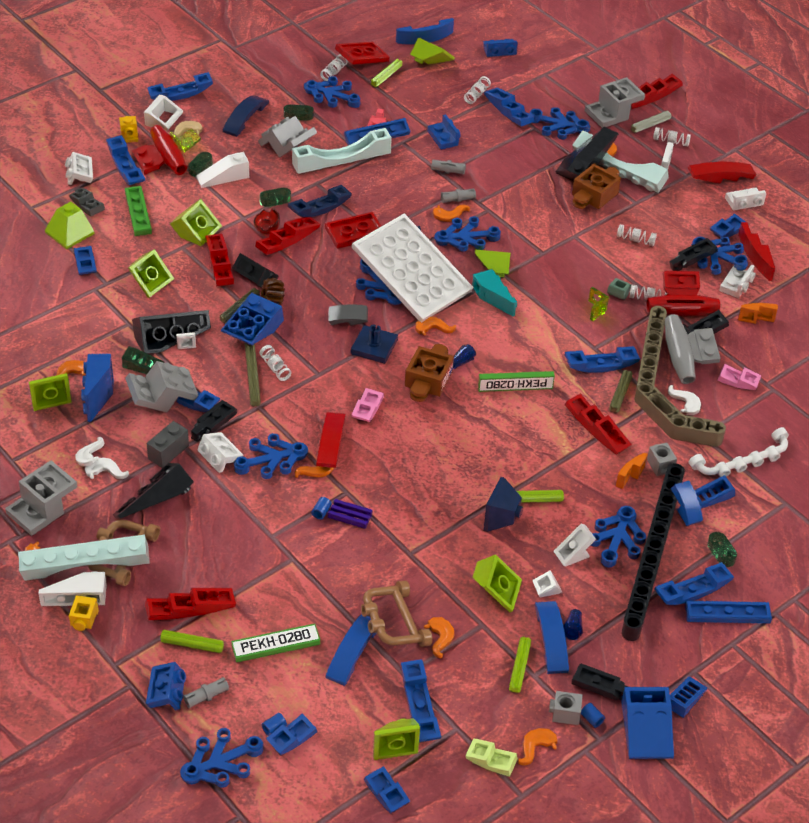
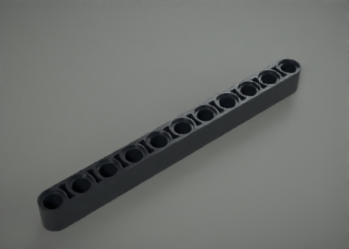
M670 464L666 470L624 617L621 634L628 641H636L641 635L678 501L671 488L675 484L683 482L685 469L680 464Z

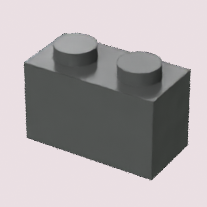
M172 421L146 443L148 459L163 468L189 446L188 429Z

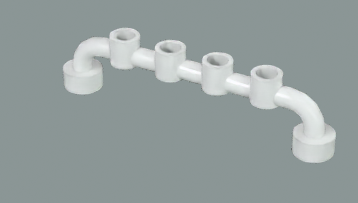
M784 427L778 428L772 433L771 437L776 443H780L779 446L775 447L772 445L761 452L753 451L746 457L738 456L730 462H720L712 468L704 466L706 460L702 454L694 455L688 463L693 470H699L705 475L719 474L720 477L724 475L727 477L731 473V469L735 468L740 473L747 469V464L752 463L754 467H758L764 463L765 458H769L771 462L778 460L781 456L780 453L784 452L788 447L787 438L789 434Z

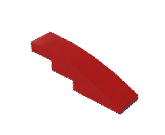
M670 74L663 80L659 77L651 84L645 82L638 87L645 93L644 100L632 103L631 108L645 106L671 94L683 86L682 81L674 74Z
M706 162L688 166V170L694 179L721 184L723 179L737 182L740 177L754 179L757 175L751 164L740 162Z
M302 217L284 222L283 228L270 231L268 238L257 240L255 247L265 255L281 251L310 235L321 224L311 217Z
M741 222L738 236L747 256L758 271L768 281H772L775 265L769 245H761L758 233H751L748 222Z
M223 234L206 235L205 239L216 287L234 284L231 263Z
M581 393L566 401L564 405L591 435L617 455L631 447L632 444L609 415L604 417L595 404L591 406Z
M326 413L316 466L336 468L346 414Z
M191 588L190 593H169L168 598H147L145 601L148 620L194 617L236 606L232 588Z

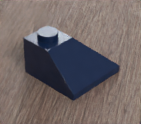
M500 477L486 504L483 531L489 532L513 525L516 518H520L522 515V497L504 477Z

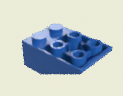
M251 293L223 326L221 332L249 345H254L274 333L284 321L282 306Z
M88 354L87 362H84L83 367L86 375L82 377V384L85 389L81 390V399L85 401L83 403V414H87L88 422L95 418L113 395L114 376L111 354Z
M624 687L621 705L629 759H674L672 706L669 687Z

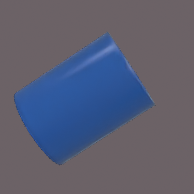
M320 497L311 511L312 515L316 519L322 520L332 505L331 501L326 497Z
M588 703L581 710V715L594 728L599 727L605 720V716L592 703Z
M278 712L264 721L261 726L266 735L269 736L281 725L287 726V722L283 715Z

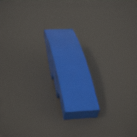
M500 88L484 92L488 100L512 122L519 126L534 122V116L525 112L524 105L515 101V95Z

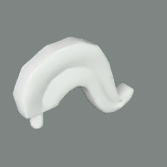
M673 385L669 386L668 394L670 397L686 402L684 409L680 410L681 413H686L687 415L699 413L701 402L698 396L688 391L674 390Z
M98 437V441L81 448L75 455L77 464L80 466H90L94 464V461L99 460V457H94L92 453L104 446V439Z
M99 458V460L94 461V464L85 466L84 469L86 475L90 476V479H94V475H98L102 471H108L116 479H125L129 476V471L122 472L117 464L109 458Z

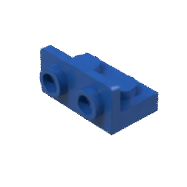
M517 40L483 41V48L487 57L517 55Z
M446 114L443 115L441 123L427 127L428 133L441 150L459 145L460 131Z
M176 662L152 667L146 705L149 708L170 704L174 710L180 709L186 674Z

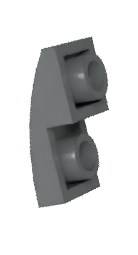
M79 188L69 195L70 199L89 216L105 210L104 203L94 199L93 193L85 188Z
M356 304L329 307L328 321L331 325L349 322L350 326L368 322V307Z

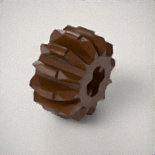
M267 278L263 282L260 297L282 305L285 296L284 283L276 278Z

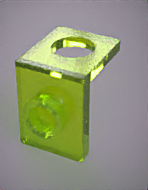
M192 128L179 138L172 131L169 132L184 153L201 140V137Z
M594 287L590 288L588 299L589 302L594 304L591 309V321H594L606 312L609 296ZM594 294H597L601 300L596 301Z

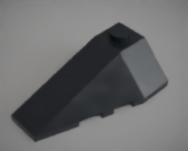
M603 127L569 154L556 170V174L574 182V179L592 164L599 165L619 134Z
M209 310L143 316L132 319L134 338L143 354L163 352L177 345L176 334L195 332L196 336L211 328Z
M168 463L149 479L151 484L141 487L137 491L138 496L130 498L113 516L121 519L180 494L184 495L191 489L190 485L194 481L179 463Z

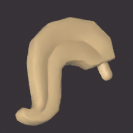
M184 121L176 126L174 133L169 134L173 139L179 138L185 131H191L199 135L203 127L199 122Z

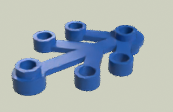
M331 76L328 78V81L316 82L309 80L304 83L306 93L313 95L315 103H322L324 94L328 101V106L331 108H335L338 105V100L334 97L348 101V106L351 108L360 106L361 99L358 94L347 95L338 92L351 90V81H343L342 85L336 86L338 78Z
M557 107L551 108L550 115L552 117L544 116L540 109H532L530 111V114L534 116L533 123L543 121L553 124L542 127V134L544 136H550L552 131L558 130L557 137L564 140L569 134L590 131L589 122L579 119L574 111L566 112V118Z
M472 216L469 218V223L461 231L453 233L456 229L462 227V219L454 218L452 219V225L446 230L435 233L434 239L440 246L450 244L462 252L468 250L469 244L477 250H484L485 240H475L473 238L487 237L489 241L497 242L500 240L501 231L498 227L492 226L486 231L470 232L473 228L479 226V218Z
M696 237L691 246L706 238ZM728 237L710 240L716 246L720 245V247H717L718 252L711 255L712 265L710 268L713 275H718L722 272L718 258L734 264V267L739 271L747 268L748 260L745 255L734 257L727 254V252L733 251L735 254H742L744 252L742 243L730 245ZM707 258L697 262L700 269L708 266Z
M361 259L360 269L363 273L369 274L376 282L359 278L356 280V288L364 290L366 287L385 291L379 292L374 289H367L365 291V298L367 300L381 298L387 299L393 305L401 304L402 302Z
M270 434L268 436V445L285 449L278 451L262 445L259 439L253 438L249 441V449L266 455L250 459L238 457L234 462V471L237 474L244 475L249 472L250 466L269 462L267 466L261 468V477L263 479H270L283 458L289 457L287 461L280 463V472L282 474H289L294 463L306 457L308 447L301 442L291 444L279 439V435Z
M622 506L615 516L597 519L595 522V530L600 533H592L597 541H594L591 546L597 547L601 544V541L613 537L609 549H605L601 554V563L607 568H611L617 563V550L621 539L628 548V557L631 559H637L640 556L641 549L635 543L639 545L645 543L646 534L636 524V513L630 506ZM619 523L618 527L606 530L607 526ZM627 525L634 533L633 540L625 530Z
M221 728L217 732V742L210 759L201 763L205 752L210 749V740L207 737H200L196 741L197 750L192 761L184 764L180 770L181 778L187 784H196L202 780L216 784L220 788L229 785L228 773L235 774L239 778H247L250 775L248 763L242 762L236 765L228 762L245 754L251 757L261 755L263 752V741L257 736H251L244 745L223 753L226 743L231 739V733L229 729ZM211 769H217L224 772L213 774L206 771H209ZM241 769L247 770L246 772H240ZM220 778L226 779L225 781H219Z

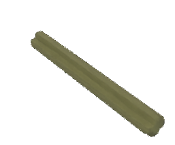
M245 343L250 405L253 407L260 406L261 399L255 344L249 345Z

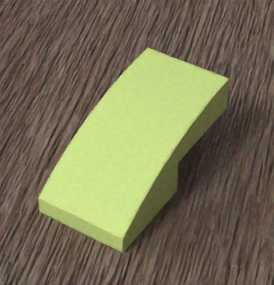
M473 738L466 753V759L506 776H511L518 760L517 753L496 749L493 742Z

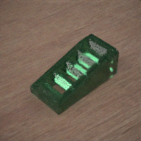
M128 346L122 356L123 368L148 374L151 366L156 361L165 362L131 346Z

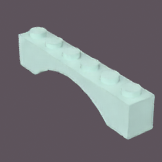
M383 128L370 131L357 142L339 149L325 150L314 148L310 145L292 148V164L297 173L300 174L383 156L391 153L392 137L387 129Z
M582 131L572 145L573 150H576L593 135ZM608 153L605 154L599 163V166L605 170L608 167L617 168L620 172L619 177L627 178L634 184H640L647 190L657 193L660 192L669 178L668 169L655 163H626L617 160Z
M145 535L18 552L19 572L24 581L46 578L54 573L80 566L97 564L134 566L150 563L148 542Z

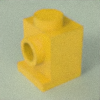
M136 116L119 117L120 133L125 142H139Z
M75 596L69 613L70 626H73L78 631L92 628L96 614L98 615L99 612L97 598Z

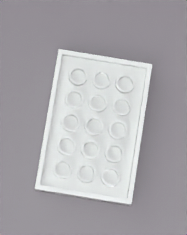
M405 213L352 244L351 248L421 323L466 296L474 288Z

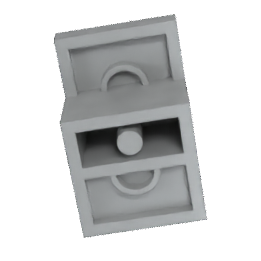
M627 77L601 85L599 101L586 105L585 112L602 128L628 120L631 104L644 100L645 93Z
M296 116L291 119L286 117L280 123L273 125L262 133V138L258 142L260 146L269 142L280 158L290 152L292 148L303 144L315 135L317 131L314 127L310 130L304 129Z
M156 361L146 377L129 373L125 378L134 404L168 412L178 397L194 401L198 397V392L189 370L169 363Z
M50 460L19 481L21 498L5 508L6 514L32 536L64 514L62 497L78 487L77 481Z

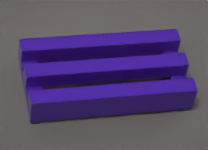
M335 499L331 510L328 512V518L366 529L373 510Z

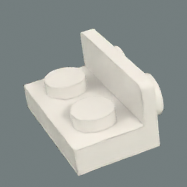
M72 152L70 158L67 157L65 167H67L65 177L68 180V185H72L74 179L91 183L93 180L92 157Z
M750 188L728 192L725 195V199L733 211L764 205L766 191Z
M751 265L748 270L739 271L733 266L720 285L719 291L739 298L743 292L746 293L749 282H753L756 274L753 272L755 266Z
M222 432L203 434L197 449L219 473L223 472L226 463H233L238 457L244 456Z

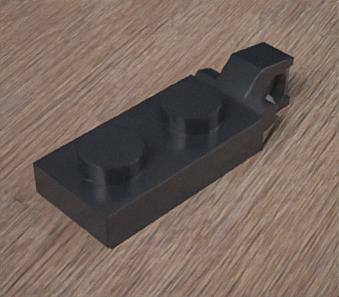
M706 238L678 252V256L669 261L670 267L673 271L687 268L718 252L717 246Z
M221 400L197 419V423L191 430V439L198 442L202 439L203 434L215 432L237 414V409Z
M582 663L579 664L571 683L614 700H622L624 687H629L620 681V677Z

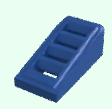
M725 475L694 490L701 509L735 497V488ZM709 492L712 497L709 498L706 493ZM699 495H702L705 500L701 501Z
M689 676L670 694L672 711L684 718L707 691V687ZM685 689H688L689 691H691L692 693H694V695H692L691 693H689V692L686 691Z

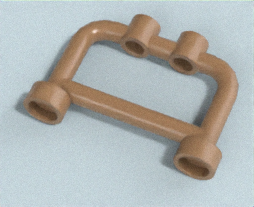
M121 519L112 522L107 529L99 528L96 537L98 541L112 539L116 529L126 528L139 532L138 535H145L147 540L155 542L160 535V526L150 524L147 527ZM98 564L87 565L93 572H105V576L116 579V584L127 586L131 579V571L125 569L127 566L117 565L115 570Z
M406 580L397 581L395 586L372 588L364 593V604L361 605V613L363 617L370 616L371 618L368 622L370 633H377L381 641L388 645L397 646L418 643L419 646L424 647L432 644L431 631L429 629L417 630L403 599L410 594L409 583ZM393 595L410 635L389 636L385 631L384 620L379 618L377 604L373 603L371 598Z

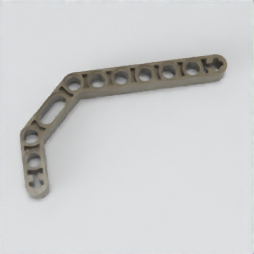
M654 306L650 310L635 391V402L670 438L713 447L720 446L723 443L726 426L722 422L683 415L654 386L667 314L665 308Z

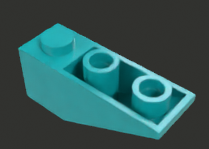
M493 269L473 274L472 286L478 297L503 312L515 316L517 301L501 282L499 275H496Z

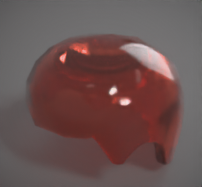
M273 208L270 211L263 209L255 216L253 220L254 227L262 234H270V231L279 228V213Z

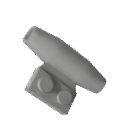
M673 314L665 318L666 342L672 365L681 383L689 384L695 381L694 361L701 364L720 362L721 358L712 328L697 329L687 334L678 315Z

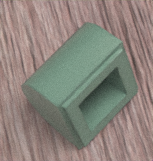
M615 278L609 284L607 294L625 300L632 284Z

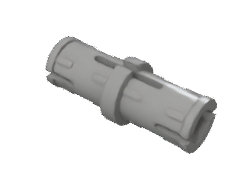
M433 159L431 170L445 171L448 174L450 172L465 174L466 164L454 163L451 160L439 161Z
M474 188L441 192L442 203L455 201L459 203L463 200L476 199Z
M222 677L208 685H201V688L183 695L185 704H188L187 707L190 709L206 700L209 702L212 700V697L228 691L229 685L226 679Z

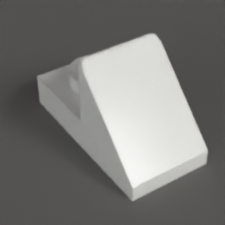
M581 523L554 550V553L564 566H569L590 557L586 549L596 538L587 526Z

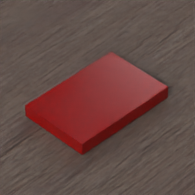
M373 41L342 43L335 46V50L352 65L389 62L390 56Z
M373 212L325 223V229L337 249L352 246L355 241L382 227Z

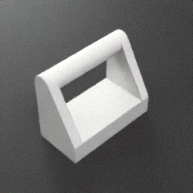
M159 94L144 111L145 125L149 127L160 125L168 131L182 115L183 110L166 96ZM164 111L173 113L166 123L159 119Z

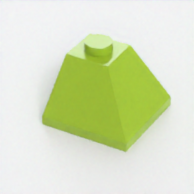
M421 38L417 39L410 54L415 58L414 61L423 64V62L434 64L455 59L453 55L443 48Z
M199 199L170 223L180 238L199 246L206 243V235H214L222 227L202 199Z
M69 202L55 211L45 229V233L65 249H68L92 236L94 230L82 209Z
M155 249L145 253L128 267L148 298L174 280V277Z
M475 250V256L487 270L493 269L500 278H505V275L509 274L511 253Z
M67 373L29 382L34 411L72 403Z
M497 555L478 561L473 578L506 610L513 612L522 579Z
M414 718L399 719L374 731V760L418 754L420 726Z

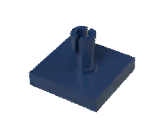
M375 324L370 327L364 325L351 347V354L385 364L398 341V334L383 331L379 325L377 329Z

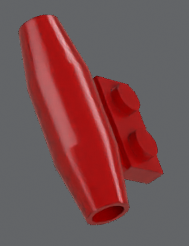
M155 125L150 130L154 145L145 144L131 150L144 175L160 169L164 163L177 175H182L187 171V165L181 150L172 136L160 125Z
M664 271L662 273L663 288L667 295L647 298L646 303L647 312H650L654 306H661L666 309V316L673 314L678 316H703L720 310L719 299L697 295L700 290L699 271Z

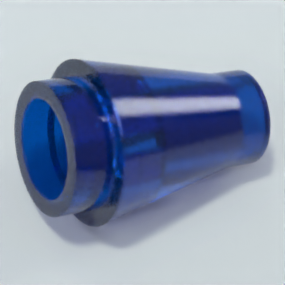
M470 344L462 345L454 354L453 369L474 360L476 351Z
M578 609L570 611L563 625L567 639L577 640L583 634L582 612Z

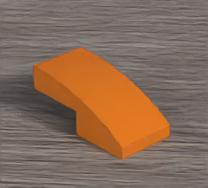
M770 303L741 305L738 321L756 324L757 319L775 322L778 305Z
M647 453L634 457L621 468L615 487L623 489L630 477L638 480L646 466Z

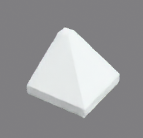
M195 332L176 334L178 349L196 348Z
M551 571L532 580L540 598L562 592Z

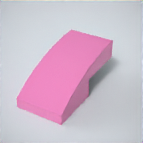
M724 364L717 381L741 389L756 390L761 375L745 367L741 372Z
M366 388L361 400L358 399L351 416L370 422L384 398V393Z

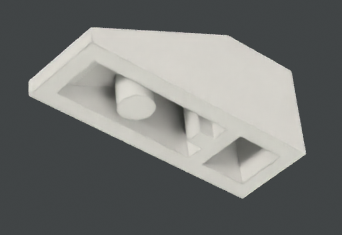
M244 152L227 155L196 175V178L201 188L250 178L249 161Z
M83 572L40 589L39 599L41 606H72L76 595L97 598L98 605H105L107 588L105 572Z

